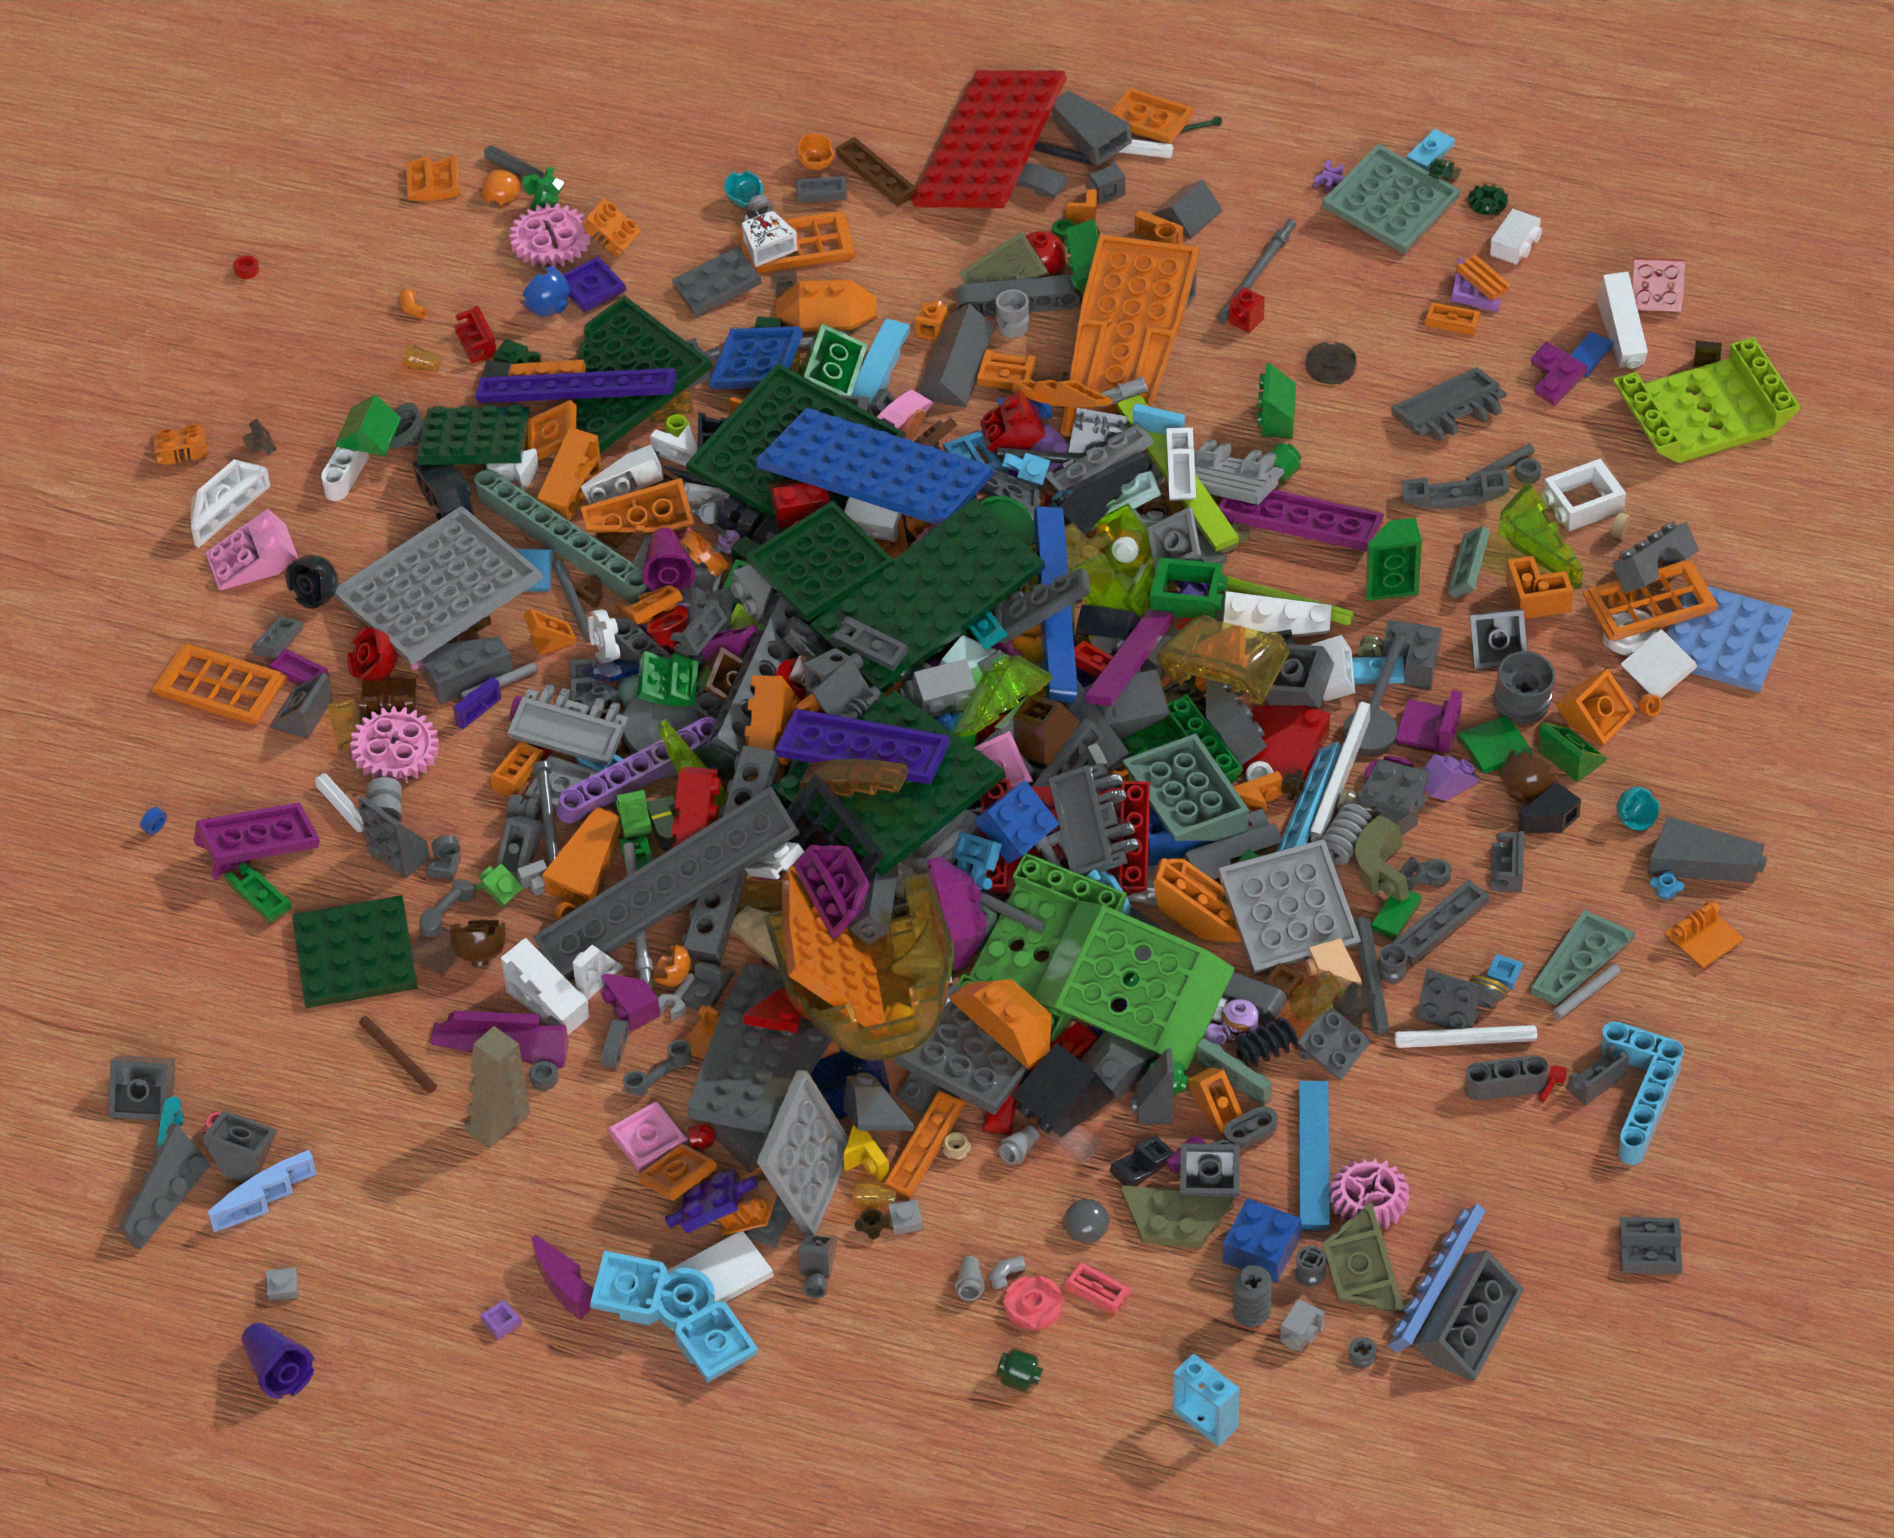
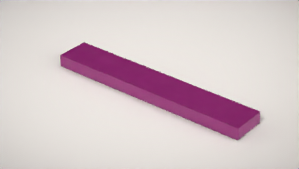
M1151 609L1146 612L1086 693L1087 703L1112 706L1174 622V612Z

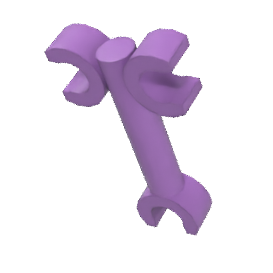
M1332 160L1326 161L1325 170L1314 178V188L1317 189L1319 185L1325 184V192H1331L1332 183L1338 185L1345 178L1342 176L1343 164H1340L1338 168H1332Z

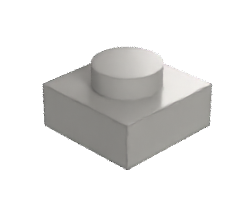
M917 1200L888 1204L894 1235L923 1230Z
M296 1267L266 1270L269 1301L299 1298Z

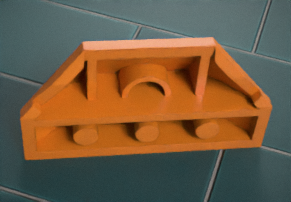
M852 280L799 281L776 299L775 318L782 319V322L789 327H801L802 331H817L821 324L835 330H852L869 320L872 321L877 318V297Z
M1162 858L1158 863L1153 879L1158 909L1201 940L1242 942L1223 886L1185 859Z
M1012 979L970 982L950 995L949 1000L1027 1069L1041 1062L1050 1051L1052 1014Z

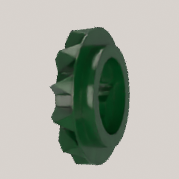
M1484 183L1482 187L1475 185L1474 190L1469 191L1468 204L1477 213L1493 215L1500 213L1507 207L1508 194H1505L1504 188H1497L1496 184L1487 186Z

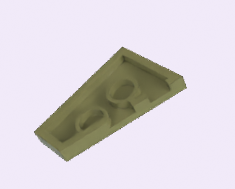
M1021 231L961 271L959 275L965 284L1038 278L1049 275V272Z

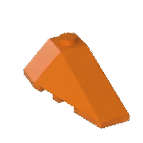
M682 478L580 507L587 532L653 533L660 528H669L677 531L695 525L693 515L690 513L691 508Z

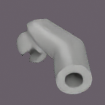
M1023 1256L1006 1259L995 1265L989 1273V1280L992 1281L994 1289L1007 1286L1008 1282L1005 1276L1008 1274L1026 1270Z

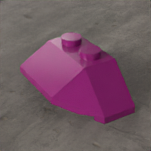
M810 845L793 866L831 937L836 939L864 910L869 882L849 847Z
M945 858L928 859L927 865L930 871V879L951 971L967 967L986 935L987 920L980 908L979 900L981 895L979 887L975 884L973 877Z

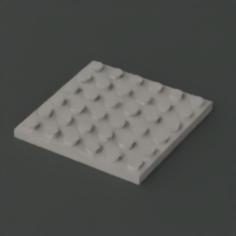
M460 506L340 584L334 596L368 627L380 629L387 633L395 651L413 665L437 648L445 645L458 634L466 631L481 619L489 616L502 605L510 602L525 590L533 587L534 584L543 579V576L538 568L463 506Z

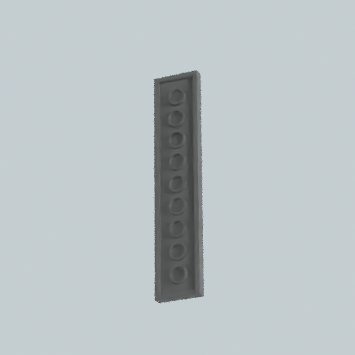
M769 787L533 937L544 957L568 980L574 976L573 961L576 956L586 951L591 945L606 955L800 833L772 787Z

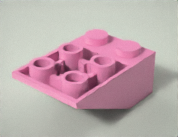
M269 509L263 511L205 552L219 590H225L277 575L284 571L288 565L292 564L294 560L298 559L286 524Z

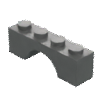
M1675 521L1667 523L1660 527L1661 530L1647 535L1648 539L1635 543L1633 545L1634 548L1620 553L1621 558L1613 562L1612 565L1624 593L1645 587L1659 578L1658 559L1664 566L1686 560L1699 551L1687 522L1676 525Z

